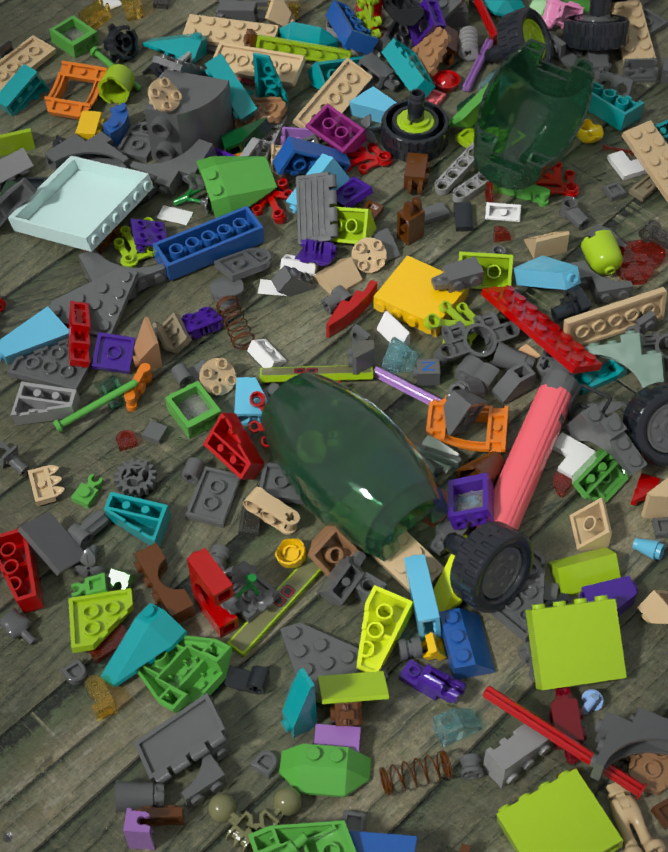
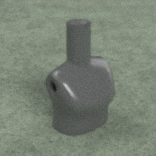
M16 608L10 610L0 619V625L12 639L22 636L30 645L37 640L28 631L31 625L30 620L21 615Z

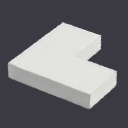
M623 150L607 156V160L623 181L647 173L638 159L630 161Z
M563 432L557 438L552 449L566 457L558 466L557 471L570 479L596 452Z

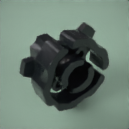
M113 23L108 25L109 33L107 38L103 40V48L110 52L109 60L113 63L117 60H131L133 56L137 55L139 50L136 31L134 29L130 30L129 25L115 26Z
M576 285L564 291V298L559 299L560 305L551 308L550 313L555 323H560L564 319L591 311L592 304L583 289Z

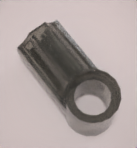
M648 221L638 232L640 239L644 242L653 241L668 250V232L662 229L658 221Z

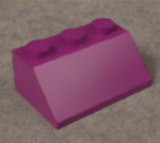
M328 103L305 125L308 130L343 154L356 152L366 141L365 129Z

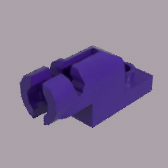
M411 659L398 675L399 680L434 701L440 697L455 705L458 704V697L464 695L467 687L465 683L454 679L451 675L428 663L426 667H423Z

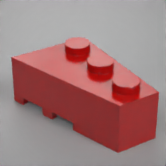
M222 412L203 445L241 480H255L265 463L237 414Z

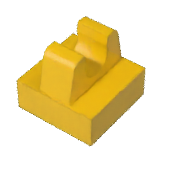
M433 632L425 635L426 640L421 642L423 650L428 648V651L422 657L426 660L437 659L441 661L446 659L443 640Z

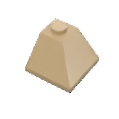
M271 0L265 17L269 24L279 25L280 28L290 22H295V17L286 0Z
M653 590L637 607L646 622L668 624L667 590Z

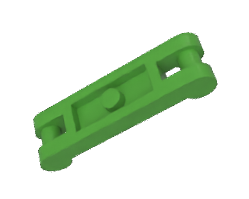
M500 175L491 176L490 193H501L538 203L541 207L548 205V198L550 196L548 188Z

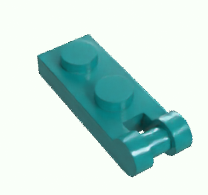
M609 360L602 364L600 370L581 373L577 375L576 380L578 385L585 384L597 389L624 377L627 374V370L624 366H620L618 362ZM582 388L580 391L582 395L590 392L585 388Z

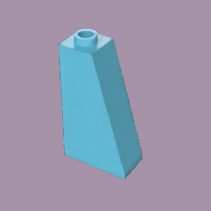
M323 153L306 174L322 172L335 174L337 187L331 190H338L350 179L333 157ZM296 188L286 200L290 206L289 209L294 214H297Z
M543 255L513 268L516 285L567 290L581 283L578 266Z
M47 306L0 339V361L3 360L8 365L13 363L16 357L21 355L26 357L34 354L33 351L48 346L49 348L58 344V341L69 338V329Z
M425 554L404 558L405 571L411 600L413 601L420 641L426 640L425 635L431 632L441 638L440 616Z

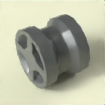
M465 754L459 758V764L462 766L461 777L463 779L475 780L484 775L483 769L480 767L482 757L479 754Z

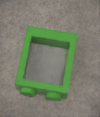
M74 15L49 29L52 43L75 59L99 44L97 31Z
M199 381L189 384L165 397L167 410L189 439L213 428L222 413Z

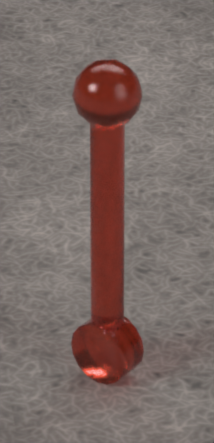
M603 144L602 146L603 150H623V152L635 156L632 150L611 147L608 144Z

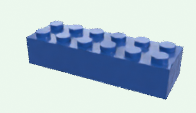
M245 206L153 243L154 256L158 264H164L167 277L171 281L213 264L215 260L263 243L264 229L249 207Z

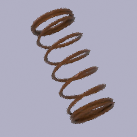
M228 295L217 302L216 309L222 318L226 317L225 321H222L233 347L237 350H244L249 348V343L255 340V336L250 332L251 327L247 326L248 321L244 319L245 314L241 312L242 307L238 305L239 300L233 295ZM236 299V304L227 307L234 306L232 309L225 311L227 308L223 311L219 310L224 301ZM238 306L240 307L239 311H235L228 316L223 315V313H230L234 311ZM239 313L243 314V318L236 319L231 323L226 322L227 318L234 317ZM242 320L246 321V325L237 327L235 330L229 329L233 324H237ZM245 327L249 328V332H242L235 337L232 336L236 331H240ZM252 335V339L245 344L234 343L236 339Z
M445 750L437 752L436 764L432 757L427 754L424 759L425 769L418 758H414L413 772L409 764L403 761L401 764V775L397 767L391 764L389 768L390 780L386 769L380 767V778L386 796H391V792L394 795L392 766L400 778L404 791H406L403 774L404 763L412 775L416 788H418L415 760L419 762L428 785L430 782L427 773V757L431 759L439 781H442L438 765L439 753L447 779H452L453 771L447 752Z

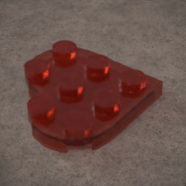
M656 238L624 242L627 246H619L623 262L617 270L618 276L621 280L624 278L627 281H631L633 285L647 283L648 279L653 276L654 269L659 268L660 264L665 260L666 252L664 247Z

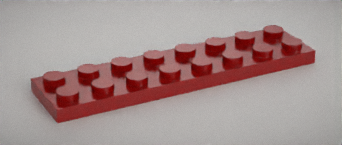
M506 285L504 287L492 286L491 288H483L481 295L572 374L601 369L602 363L596 359L595 355L584 349L583 345L577 343L570 334L565 333L558 324L552 322L547 315L537 309V306L526 300L525 296L520 295L514 287Z

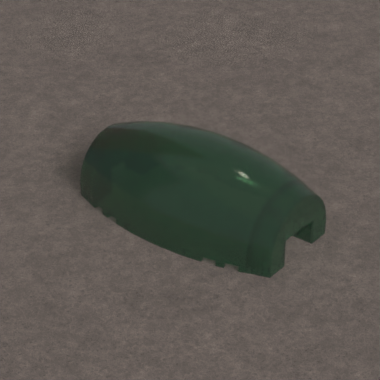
M531 38L518 47V50L510 54L509 59L499 66L483 94L475 122L473 139L476 167L488 181L505 189H525L547 175L562 160L577 138L590 108L594 86L593 62L577 57L572 70H566L541 60L547 44Z
M305 372L284 382L268 399L262 411L261 425L270 450L283 476L306 507L326 526H335L351 544L358 545L364 552L385 562L401 550L398 537L425 516L434 524L448 513V505L438 481L417 447L388 415L358 392L323 375Z

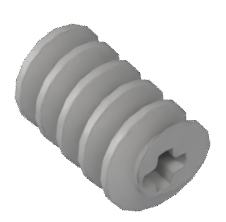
M463 27L458 33V54L462 60L473 61L478 56V31L475 27Z

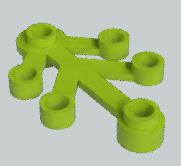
M357 0L358 7L363 9V11L356 13L357 18L364 22L363 26L365 28H369L372 31L371 36H376L378 39L381 38L379 29L372 30V27L382 25L380 16L373 17L374 5L378 4L379 0Z
M146 217L143 219L148 221H154L151 217ZM123 226L120 228L121 236L125 237L131 247V251L128 253L125 248L124 239L116 238L114 240V247L122 255L120 260L122 266L136 268L138 261L154 257L153 247L147 246V251L138 254L130 227Z
M443 301L439 305V310L442 313H448L454 320L440 319L434 313L429 314L424 319V326L429 330L445 325L451 326L457 321H461L465 328L474 324L473 319L476 315L468 308L465 302H460L454 309L449 301ZM465 314L470 321H466L461 315ZM474 333L467 336V342L470 346L478 334Z

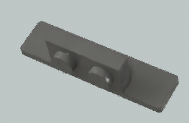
M550 32L553 42V57L569 69L581 64L582 60L566 48V43Z

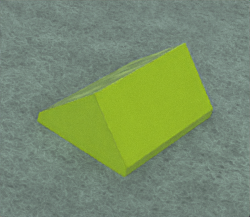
M31 128L0 135V157L10 155L21 148H24L25 151L35 149Z
M337 207L338 222L333 224H338L339 237L333 238V242L356 244L363 238L372 237L377 228L370 209Z
M459 251V261L476 257L484 271L483 284L470 288L483 289L491 288L492 286H511L513 255Z
M606 547L547 563L555 583L559 584V592L569 594V597L580 594L581 588L584 586L621 578L617 554Z
M384 671L318 676L317 702L321 704L389 699Z

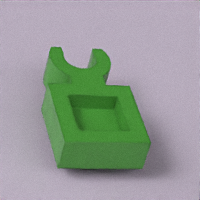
M90 474L88 483H81L71 496L72 502L89 509L99 496L98 489L104 484L103 478L100 477L97 482H93L95 476Z
M101 573L87 577L83 584H72L71 588L75 592L72 593V597L108 592L106 574Z

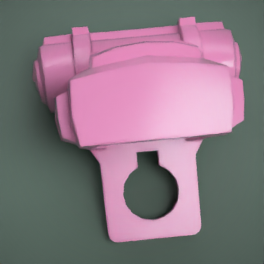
M547 0L542 18L549 30L553 29V26H560L563 30L565 18L571 15L583 14L584 8L581 7V4L573 1L567 3L560 0Z

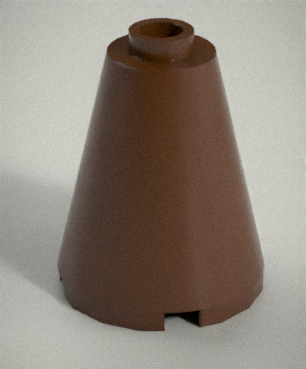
M496 451L489 452L459 467L454 479L488 472L494 486L504 467L505 460L500 453ZM483 494L477 495L479 501L483 500Z

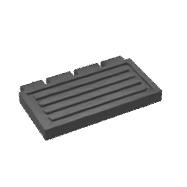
M322 172L296 176L298 245L301 246L302 239L305 240L306 238L318 240L320 244L321 241L333 242V238L339 237L338 224H333L338 222L337 207H332L337 205V190H331L337 187L335 174Z
M206 693L134 742V745L149 779L153 782L156 781L157 784H163L173 777L171 770L178 774L192 764L190 757L196 762L209 753V744L215 749L227 740L225 733L228 732V729L211 695Z

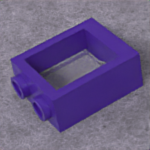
M423 0L419 5L424 9L423 16L415 25L408 26L414 46L433 33L437 27L442 29L446 27L438 0Z
M488 472L448 480V518L454 530L479 526L494 521L493 484Z

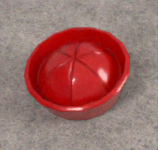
M441 70L433 76L436 89L443 93L455 91L461 80L459 74L452 70Z

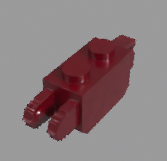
M569 687L556 688L555 700L550 705V724L583 745V741L587 739L586 728L581 725V720H583L582 707L578 706L577 698L572 697ZM553 742V745L556 749L564 750L563 748H561ZM564 750L566 763L570 765L578 764L579 759Z

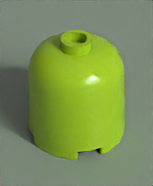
M113 64L107 69L98 84L99 95L104 101L112 104V102L122 104L127 101L135 82L131 69L123 64Z
M610 230L596 231L595 236L591 238L587 236L582 241L581 249L591 270L598 275H612L622 265V253L615 235Z

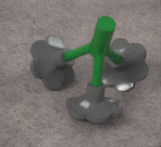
M191 172L186 177L190 183L189 190L185 195L174 199L173 203L175 206H178L187 201L197 202L204 206L206 214H210L213 210L208 195L206 199L202 198L201 200L191 198L200 191L206 190L202 176Z
M242 561L239 565L232 568V581L235 584H239L242 589L238 593H234L232 598L220 604L223 609L228 610L232 615L242 611L240 596L247 589L254 591V594L250 597L253 610L264 612L269 606L274 604V593L272 590L264 588L258 590L254 585L257 579L255 575L257 570L254 565H249L248 562Z

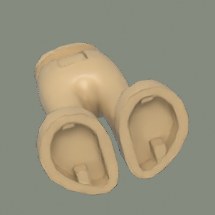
M617 783L607 785L606 789L609 794L607 799L610 802L613 818L625 846L623 852H664L666 850L664 842L661 839H653L651 837L636 800L630 794L631 792ZM630 824H632L636 830L642 849L638 846V843L632 834Z

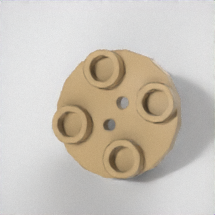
M166 77L153 81L148 89L149 104H152L155 110L158 109L164 113L175 110L182 98L176 86Z
M366 237L354 245L351 258L358 270L364 273H373L384 266L387 252L380 240Z
M224 358L208 360L202 365L199 375L200 383L206 392L218 396L228 393L236 384L237 378L233 366Z

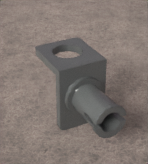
M0 441V449L6 450V453L0 458V466L5 468L9 464L19 475H23L29 466L18 457V446L14 445L10 449L3 441Z

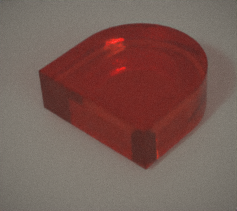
M123 430L116 435V442L120 452L138 446L137 439L132 431Z

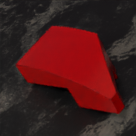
M641 473L631 505H637L638 501H645L647 493L659 485L660 478Z

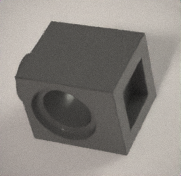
M365 572L354 588V597L365 603L371 592L365 589H373L374 585L387 590V584Z

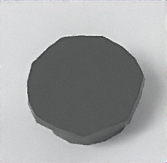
M221 277L213 281L209 288L213 294L212 298L216 303L225 296L233 295L237 297L240 304L244 284L241 279L232 282L227 277ZM228 299L220 307L225 309L230 305L236 304L237 301L236 299Z

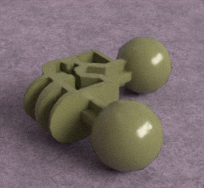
M282 787L273 798V809L270 812L264 809L259 814L260 823L253 824V816L248 811H245L243 815L237 811L236 801L231 795L226 793H218L211 798L208 803V813L213 820L219 823L229 822L233 825L225 839L228 841L234 838L233 846L235 848L243 846L242 852H248L252 849L248 834L268 826L281 825L280 821L284 816H293L300 810L302 797L297 789Z

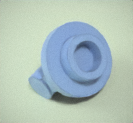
M588 689L583 693V714L587 715L590 710L596 711L603 706L604 698L599 691Z

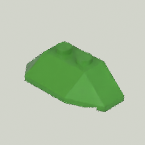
M493 78L449 121L450 127L473 128L475 126L477 128L483 122L482 118L486 114L489 116L495 110L494 106L497 104L496 78Z
M600 448L572 475V484L584 499L594 502L602 497L606 503L628 480L629 476L609 453Z
M301 744L282 751L279 774L293 788L297 789L300 794L345 798L370 781L371 758L349 747Z

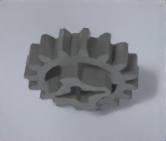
M132 458L130 463L124 461L123 467L118 466V472H114L115 486L118 492L122 491L123 495L130 494L132 497L138 495L141 498L142 493L148 495V489L154 490V484H157V472L154 470V465H149L148 460L142 463L141 458H138L137 462H134Z

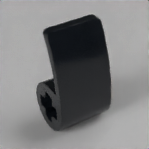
M230 665L224 683L226 686L236 690L261 695L265 693L270 671L263 666L257 665L253 666L251 671Z

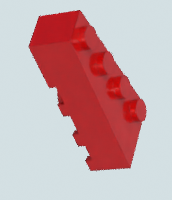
M18 529L0 534V570L15 601L23 613L43 608L44 603L35 550L19 533Z

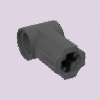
M564 197L559 215L563 219L570 220L577 229H585L590 224L591 219L577 206L578 202L574 197Z
M96 510L83 522L72 524L67 532L84 549L92 543L94 536L109 524V520L101 510Z

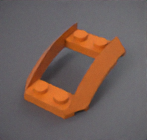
M62 61V67L60 72H58L55 83L48 96L44 98L46 107L51 115L79 120L82 111H88L97 100L100 93L98 84L107 68ZM69 79L94 83L85 103L61 99L66 91Z
M447 395L439 401L435 399L429 402L426 425L427 435L465 450L506 452L509 406L493 408V406L485 405L474 422L488 423L486 442H478L446 434L447 429L443 405L447 401Z

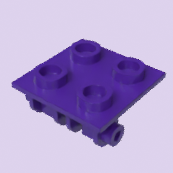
M130 219L134 244L139 253L145 252L147 246L153 247V243L167 238L165 222Z
M302 239L301 246L303 248L294 259L300 260L302 263L315 262L317 265L326 266L336 257L337 245L321 241L318 250V240Z
M203 307L198 312L185 314L181 318L193 340L206 335L204 327L208 334L218 331L223 327L221 321L223 318L211 307Z

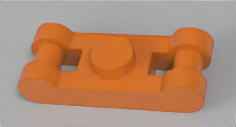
M142 363L133 379L137 380L138 385L124 394L126 408L130 412L137 410V401L140 395L145 392L146 384L150 383L153 379L151 367L148 363Z

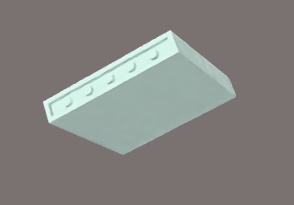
M70 156L37 188L36 193L21 204L8 219L13 230L16 232L92 252L151 191L153 184L149 173Z

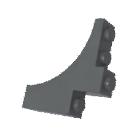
M99 132L87 141L74 134L44 153L47 166L53 171H56L70 156L114 166L123 163L128 169H131L129 157L119 152L113 146L114 142L110 136L103 132Z
M198 139L188 151L172 160L155 164L133 161L130 168L131 170L149 173L151 181L156 184L160 193L174 196L183 181L190 184L186 177L191 172L200 175L196 161L216 156L217 152L212 143Z
M95 249L92 252L87 251L78 255L81 268L89 282L120 267L138 272L139 277L129 300L137 297V291L167 281L166 268L163 263L151 267L132 268L109 262L99 255Z
M595 403L580 412L565 426L566 430L575 440L591 442L609 453L629 477L648 465L624 432L627 428L616 412L606 418Z
M640 707L636 715L631 714L629 720L607 711L604 719H598L594 731L598 732L595 742H598L596 750L599 751V755L593 754L589 765L593 768L590 777L599 781L610 765L630 755L640 753L668 755V719Z

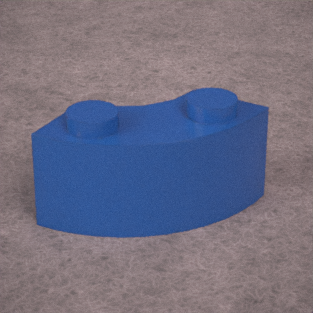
M125 103L110 108L111 117L103 123L104 134L110 136L114 142V147L121 143L130 128L129 114Z

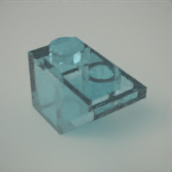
M452 708L433 717L432 729L442 747H445L481 730L482 725L472 709Z

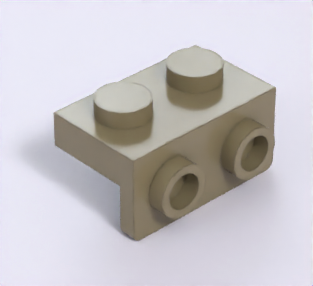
M175 312L163 324L158 322L152 324L155 334L162 343V348L167 352L170 351L178 354L192 340L179 314Z

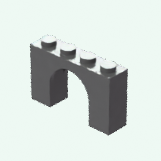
M219 0V7L216 9V14H225L224 18L249 22H256L259 14L256 1Z

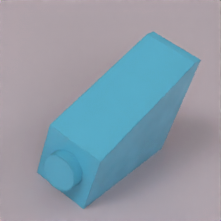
M373 86L350 101V114L360 118L371 114V121L381 123L384 112L397 102Z
M255 377L236 378L234 413L237 414L242 425H249L251 421L272 424L259 408H254L250 404V395L253 392L260 391L263 393ZM265 396V404L273 412V409ZM255 398L254 402L258 404L261 402V400L259 398Z

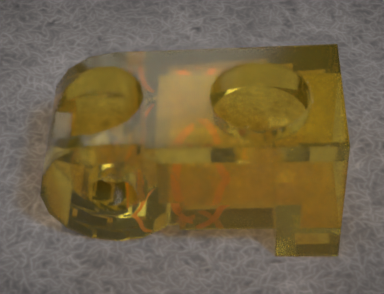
M98 675L87 678L85 688L89 698L96 703L91 707L97 722L118 713L116 704L103 678Z

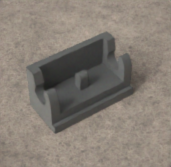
M657 58L625 59L622 74L633 77V83L656 82L658 67H656Z

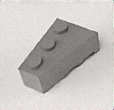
M21 382L11 417L16 426L64 419L78 411L81 399L76 389Z
M526 724L514 730V735L508 740L505 737L499 741L501 745L495 750L489 747L485 751L483 770L501 788L507 783L509 785L514 783L519 777L518 774L523 769L525 771L530 769L535 763L534 760L539 755L543 757L551 748V741Z

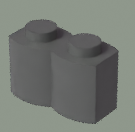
M468 354L456 368L455 378L458 381L470 376L479 378L484 384V393L486 394L489 393L498 381L500 370L494 365L485 363L479 358Z

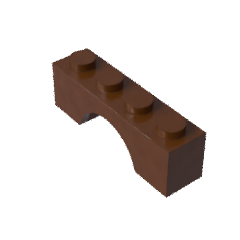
M154 543L134 553L136 562L133 563L138 574H143L144 578L142 579L146 588L152 589V597L156 605L160 604L178 624L195 616L194 604L185 589H171L161 583V577L168 567L166 557L158 544Z

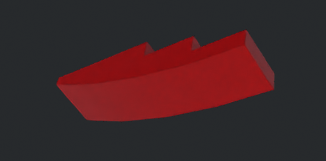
M370 280L363 292L356 290L349 302L341 300L326 324V337L330 338L343 330L361 315L373 301L374 295L377 293L378 282Z
M70 301L69 366L88 368L90 363L89 331L91 326L89 303Z

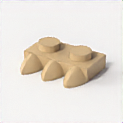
M47 465L28 470L37 506L56 501V497L64 492L65 488L56 486L62 480V477L52 476L59 470L58 466Z

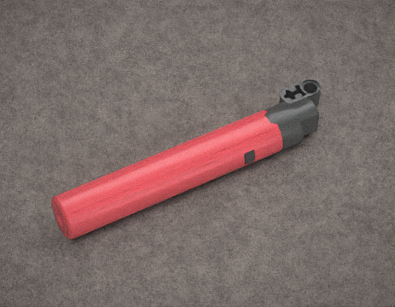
M543 350L537 363L538 380L541 384L493 489L494 521L503 522L516 530L521 525L566 419L570 400L579 386L576 380L578 377L577 373L572 374L545 350Z

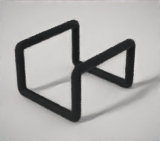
M580 384L570 400L567 419L570 421L579 406L584 409L589 407L582 403H577L573 409L574 401L582 388L608 399L601 410L603 414L610 405L612 397L588 385Z

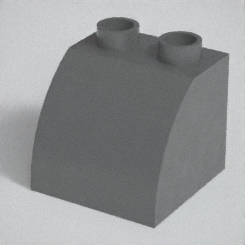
M165 69L161 78H168L181 93L182 98L178 107L171 112L164 113L158 109L155 110L154 106L149 104V101L144 108L152 160L159 162L172 160L188 151L198 139L212 143L214 147L221 149L224 146L221 135L234 130L229 81Z

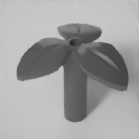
M369 114L362 119L361 126L365 129L366 141L377 143L378 140L374 133H381V126L369 127L372 120V115Z
M93 544L81 556V563L85 566L76 565L73 571L81 576H87L88 571H90L94 576L101 573L107 574L109 569L104 566L94 565L99 547Z

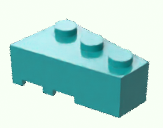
M23 64L0 91V109L11 116H15L28 106L27 103L33 99L37 100L39 98L38 95L43 92L47 93L50 89L36 70Z
M110 491L104 507L108 520L149 546L157 543L160 548L171 518L168 505Z

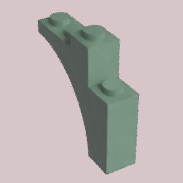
M635 330L626 331L625 334L620 335V343L617 340H612L604 345L590 343L588 347H584L589 353L595 355L596 358L610 359L624 365L635 374L643 388L656 382L666 381L663 354L658 353L657 350L647 351V354L644 355L643 339L640 332L637 333Z

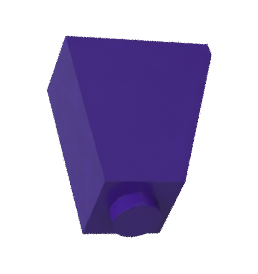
M629 575L584 586L581 588L579 598H587V601L595 600L594 596L608 595V598L616 599L619 616L635 603L638 587L635 582H632Z

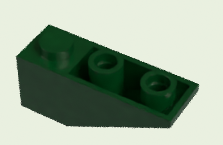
M264 117L221 135V139L226 152L233 155L241 153L253 137L262 139L272 128L267 117Z

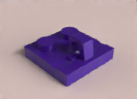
M355 176L337 190V205L353 208L355 204L364 200L366 196L374 193L372 187Z
M98 332L92 369L130 374L135 337Z

